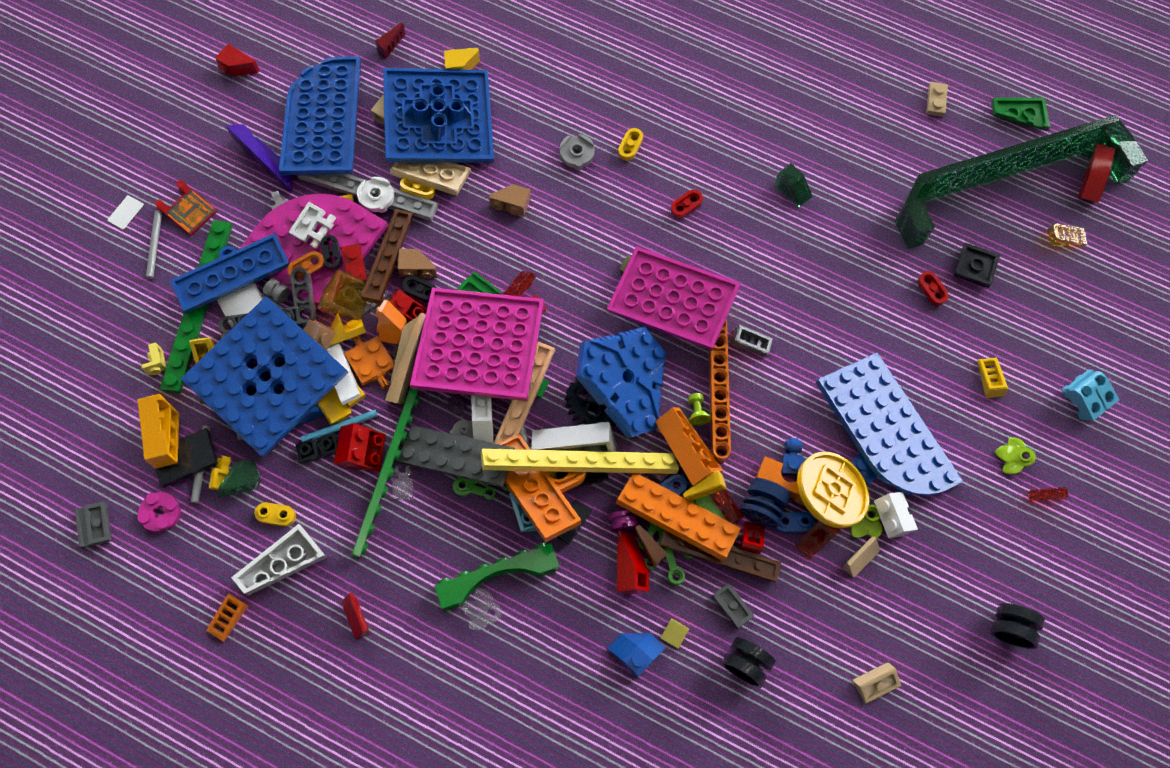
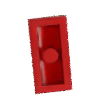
M349 593L341 603L354 638L359 639L368 635L370 631L357 597L353 593Z

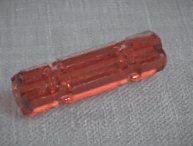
M1058 487V489H1032L1028 491V499L1030 501H1038V499H1063L1069 495L1066 487Z

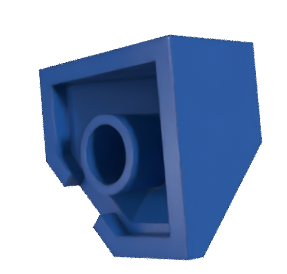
M621 633L607 649L638 678L665 647L651 633Z

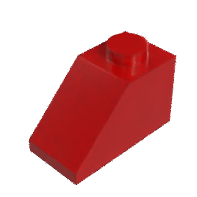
M227 44L215 57L219 70L233 77L258 73L260 71L255 59L230 44Z

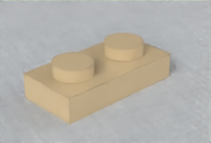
M930 82L926 114L944 117L946 113L948 84Z

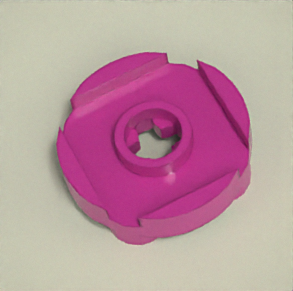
M152 492L142 501L137 518L143 527L149 531L162 533L165 532L164 530L173 528L178 523L181 516V507H179L177 499L165 492ZM162 508L164 514L156 517V510Z

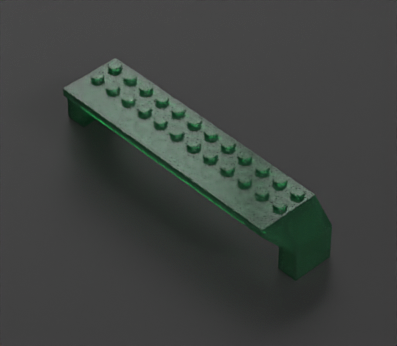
M1113 115L920 173L907 193L894 222L909 249L924 244L935 228L925 207L927 201L1077 155L1091 159L1096 144L1115 148L1109 172L1115 184L1131 180L1148 160L1132 133L1117 115Z

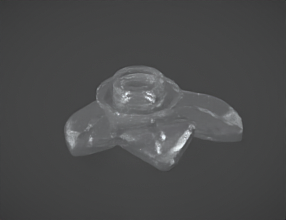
M481 588L475 590L476 600L469 601L461 606L465 615L471 618L469 628L473 630L484 629L489 623L497 622L502 615L501 607L494 603L492 594ZM491 609L495 610V615L492 617L488 615V611Z

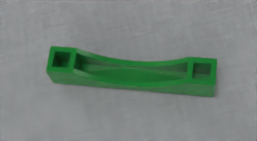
M541 543L529 552L522 550L517 552L515 557L509 559L508 557L498 559L497 563L493 565L483 564L477 567L478 570L464 571L459 573L457 578L451 580L450 578H444L438 581L439 584L434 586L442 610L446 612L464 605L477 587L498 575L521 572L542 577L560 570L552 544Z

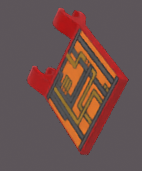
M179 180L176 185L184 195L170 208L160 199L155 202V205L159 211H162V213L192 236L218 211L194 192L184 181Z

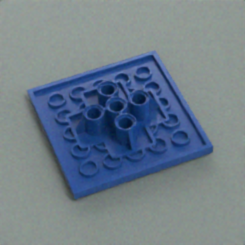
M383 68L386 162L494 163L488 70Z
M265 296L181 380L264 458L349 372ZM285 361V364L279 368V364ZM254 363H258L255 368L251 369ZM271 375V378L265 382V377ZM285 387V390L278 394V390ZM257 389L256 393L250 396L251 391Z

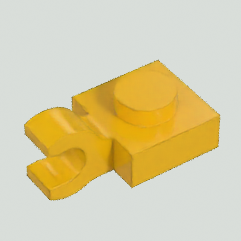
M222 456V458H217V468H213L211 471L209 489L230 492L234 472L228 471L231 457Z

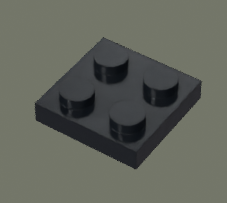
M965 242L953 276L989 288L993 281L1000 254Z

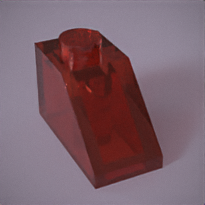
M819 521L795 546L810 560L842 528L831 527Z

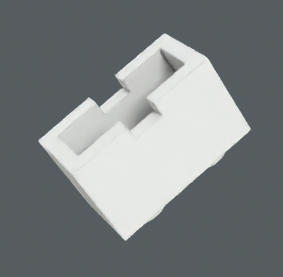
M903 492L889 493L874 500L888 538L901 537L918 530L912 514L910 515L907 508L909 506Z

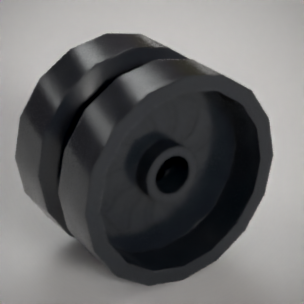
M1010 603L999 604L996 611V617L999 620L993 622L991 634L995 638L1013 646L1026 649L1038 648L1040 635L1037 632L1043 630L1045 618L1038 612L1020 605Z
M736 637L730 647L733 653H726L721 662L722 666L744 682L757 688H762L767 679L763 671L770 672L776 660L756 644Z

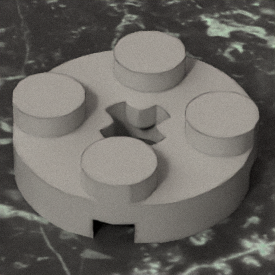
M585 135L567 136L560 144V159L569 167L581 170L594 159V144ZM580 149V153L576 154L573 150Z

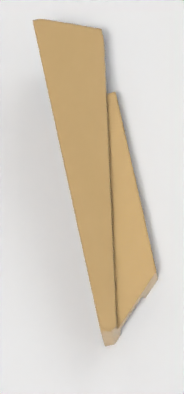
M420 313L418 317L403 326L392 373L391 386L385 401L405 404L426 317L424 313Z

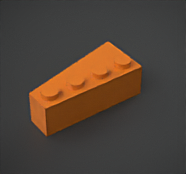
M672 407L655 421L658 425V431L665 437L693 486L717 470L719 472L724 471L680 408Z

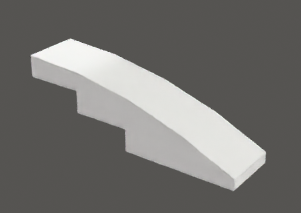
M340 342L329 345L327 352L349 372L335 386L340 401L344 405L361 397Z

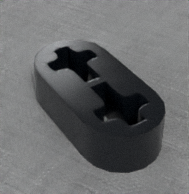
M326 235L321 240L324 264L329 270L336 271L343 264L340 244L335 236ZM329 241L333 242V244L331 245L332 250H330V248L327 246L329 244ZM332 255L336 259L333 265L330 263L332 261Z

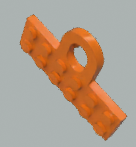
M520 434L497 443L514 447L516 450H531ZM509 471L505 484L546 543L581 525L580 517L562 493L581 484L587 472H568L565 478L554 479L549 475L550 471Z

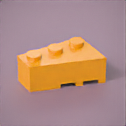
M161 394L137 399L145 461L155 469L176 464L178 462L179 412Z

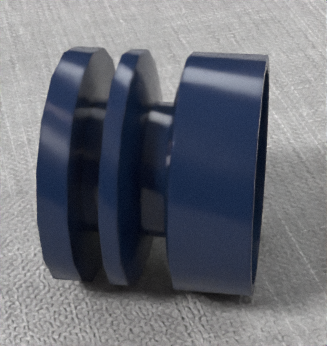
M753 478L747 490L749 496L744 498V504L741 505L739 511L752 522L765 527L777 528L781 522L780 519L783 517V512L780 509L787 507L791 494L786 488L773 481Z

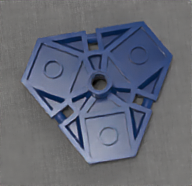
M642 327L581 342L576 378L599 405L605 404L607 407L605 409L606 414L627 438H631L657 429L658 425L655 421L659 419L662 396L660 388L663 387L666 352L647 328Z

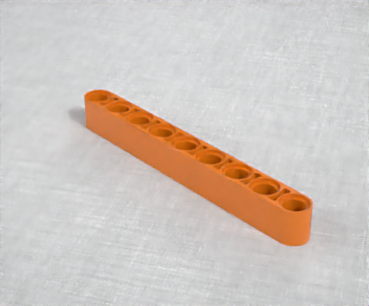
M727 318L717 339V342L721 343L722 346L718 347L715 345L713 351L708 349L709 402L712 418L710 421L711 453L719 464L725 463L731 452ZM718 359L722 361L723 364H716L714 360ZM720 377L723 382H717L714 378ZM715 395H721L724 400H717ZM721 413L723 414L724 418L719 419L716 417L715 414ZM716 432H723L725 437H718ZM716 450H723L725 456H719Z

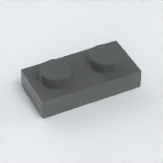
M729 583L712 595L737 629L754 617L753 613Z

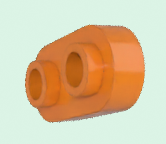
M316 251L305 254L289 264L288 274L291 275L292 270L298 267L307 270L310 275L324 266L323 256ZM314 258L318 259V263L316 265L312 264V260ZM304 272L297 274V280L305 278Z

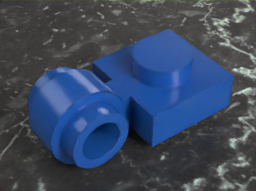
M790 438L785 441V451H788L789 454L782 455V474L797 476L799 468L803 463V455H796L802 451V441L798 438Z

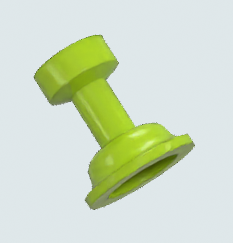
M694 393L689 395V404L694 406L695 412L692 413L688 421L694 426L709 423L712 419L711 415L702 411L701 404L704 402L703 394Z

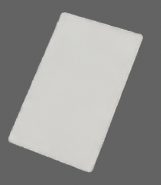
M127 195L107 221L121 229H125L144 204Z

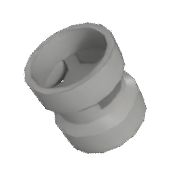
M272 278L265 284L263 293L268 297H273L274 301L281 304L288 298L290 289L285 285H281L275 278Z

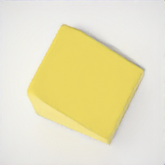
M671 619L660 639L679 649L689 628Z

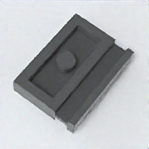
M105 501L90 504L83 508H75L80 548L112 541L108 505Z

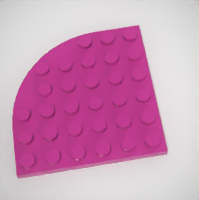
M330 194L304 195L289 200L269 212L259 222L240 248L275 233L289 263L312 251L319 252L322 255L321 244H319L317 249L310 246L313 241L311 237L305 243L289 234L290 229L308 202L326 212L323 218L327 219L330 214L336 217L333 228L328 230L326 235L335 236L339 241L340 249L342 246L360 244L363 260L389 224L349 199ZM318 224L314 232L318 233L322 225ZM329 241V244L327 245L330 248V250H332V241ZM342 249L343 264L340 269L332 271L324 264L320 270L311 274L315 307L322 313L327 311L348 282ZM332 255V261L330 263L333 265L336 259ZM314 258L312 260V264L316 265L318 263V259ZM288 268L268 277L269 279L275 278L281 285L287 286L290 292L293 293ZM302 291L299 295V298L302 300H306L308 297L306 291Z

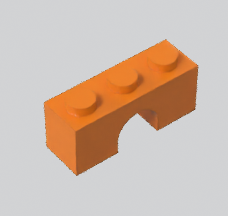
M765 456L756 478L767 479L783 486L790 492V498L795 499V502L800 505H805L800 497L797 481L787 482L783 479L781 475L783 463Z

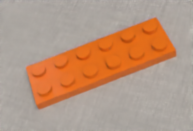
M638 473L632 474L616 501V504L722 561L726 560L741 529Z

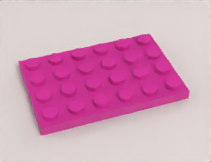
M636 246L607 307V312L713 351L741 283Z

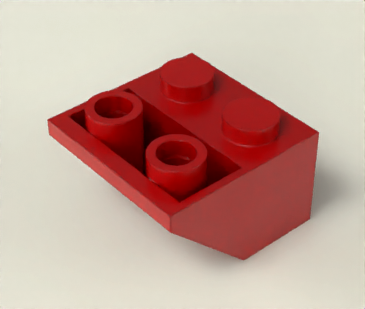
M356 423L341 426L334 464L353 470L380 472L386 434Z

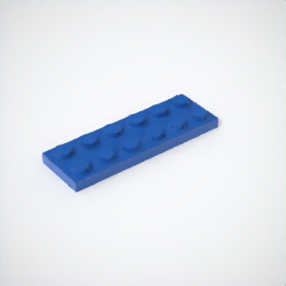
M274 233L171 279L170 282L183 312L187 314L288 268L290 263Z

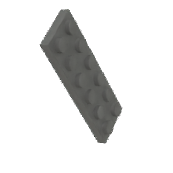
M411 426L398 462L503 488L509 471L483 470L481 450L516 449L514 447Z

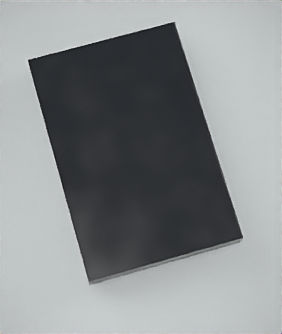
M204 428L178 440V462L156 469L161 487H167L218 465L209 430Z

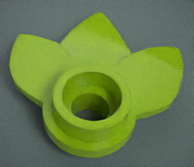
M1009 437L1008 445L1000 446L994 452L996 456L1006 462L1002 471L1005 474L1020 473L1024 467L1031 466L1036 460L1035 452L1027 448L1021 439ZM1023 454H1028V455H1029V458H1028V459H1024V458L1022 457V455H1023Z
M869 505L864 518L851 526L852 537L861 538L869 534L870 537L875 536L878 538L881 535V518L875 505ZM868 512L873 513L874 518H870Z

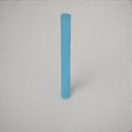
M375 409L301 436L302 441L311 438L318 439L340 431L341 426L352 423L359 424L378 417Z

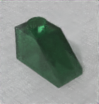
M792 163L778 173L775 185L799 208L812 198L813 195L804 174Z
M244 459L236 462L219 486L217 496L223 497L258 489L261 480L255 460L248 461Z

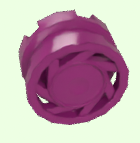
M629 510L611 513L609 515V519L612 521L611 532L618 533V531L628 532L635 530L638 526V521L635 519L637 515Z

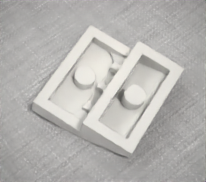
M255 283L217 301L225 316L249 313L263 298ZM229 320L228 322L231 328H233L234 323L232 320Z

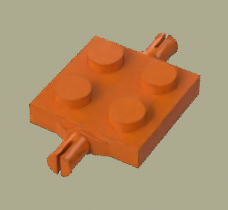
M359 335L351 338L356 346L344 352V355L361 385L364 386L370 382L378 381L382 389H385V386L388 388L389 384L385 376L393 371L395 363L382 342L379 341V337L376 336L365 342H362Z

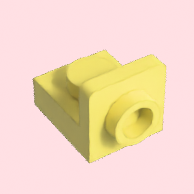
M155 342L148 345L150 352L147 355L150 362L141 365L142 370L148 375L160 374L167 367L163 349Z

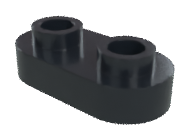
M408 276L402 282L403 290L407 295L429 303L430 296H426V294L431 293L432 288H437L434 284L416 276Z

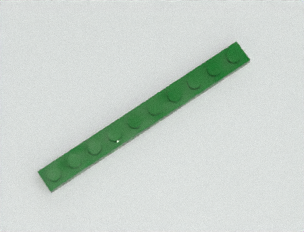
M213 220L198 267L219 258V252L223 247L227 246L233 226L230 222ZM209 304L187 314L183 313L160 386L162 391L182 393L184 382L181 378L188 372L193 357L189 341L198 339Z
M411 387L351 557L359 559L361 554L365 555L369 544L365 543L367 535H372L375 524H372L374 516L378 517L382 507L378 503L381 497L385 498L388 490L385 483L387 479L391 480L395 469L391 467L392 463L399 458L401 452L398 449L399 443H404L407 435V432L404 431L406 424L410 425L414 415L410 413L412 407L416 408L419 396H416L418 390L411 389Z

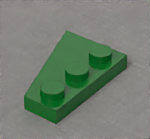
M993 98L991 101L994 117L1048 131L1050 128L1045 98Z

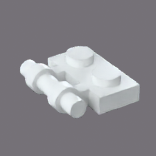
M308 202L290 229L289 234L305 243L311 237L313 241L310 246L317 249L328 230L333 228L336 217L330 214L327 219L323 218L326 212ZM318 224H321L322 227L319 232H314Z

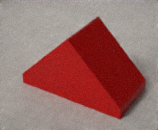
M745 521L739 549L760 555L764 548L765 526Z

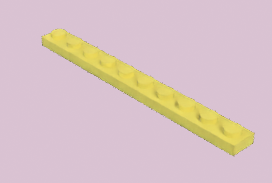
M481 450L483 470L677 474L679 470L674 453Z

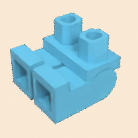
M1087 370L1082 375L1077 376L1070 385L1062 388L1065 398H1069L1073 405H1077L1079 409L1077 415L1081 420L1094 421L1119 401L1108 378L1100 371Z

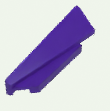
M244 124L226 126L231 137L243 147L244 151L291 193L293 190V175H280V157L259 138H255Z

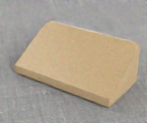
M872 536L843 565V569L852 577H855L880 551L877 538Z
M885 663L853 680L865 704L901 686L896 668L890 663Z

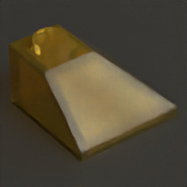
M337 270L323 290L318 308L333 315L338 313L342 317L360 320L366 301L361 299L366 282L341 270Z

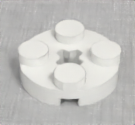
M371 177V180L366 182L364 180L357 189L360 206L370 212L383 213L387 211L394 201L393 188L390 182L382 177ZM376 192H379L378 197H373V195H371L375 194Z

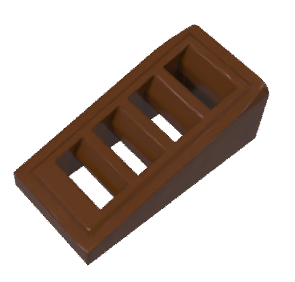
M638 525L635 528V534L652 566L656 568L666 558L667 553Z

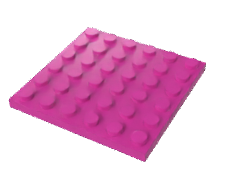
M432 288L410 382L411 389L528 401L544 299Z

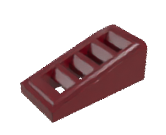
M402 22L375 40L377 51L385 59L406 35Z

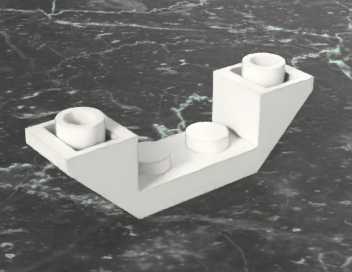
M471 395L473 439L494 443L491 398Z

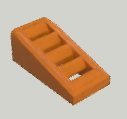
M228 593L206 631L224 642L249 606ZM231 604L237 606L236 611L230 607ZM226 611L233 614L232 618L225 615ZM221 618L229 622L227 626L220 622ZM218 625L225 630L221 633L215 627Z

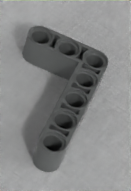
M295 268L290 275L295 307L282 308L281 310L284 313L290 312L291 319L297 325L307 324L308 319H303V311L308 309L311 313L309 319L315 321L316 307L310 273L303 268ZM300 272L305 274V279L302 282L297 281V274ZM302 291L308 293V297L304 301H301L299 298ZM248 313L223 317L219 321L220 330L228 333L230 330L226 328V323L232 320L234 326H236Z

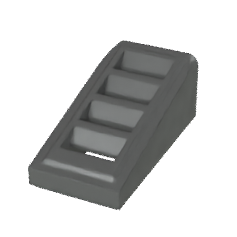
M739 324L733 331L730 345L768 356L773 338ZM762 341L764 342L763 348L760 347Z

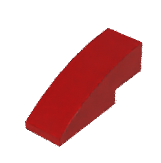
M1096 144L1083 176L1084 181L1078 197L1099 203L1109 176L1115 148Z

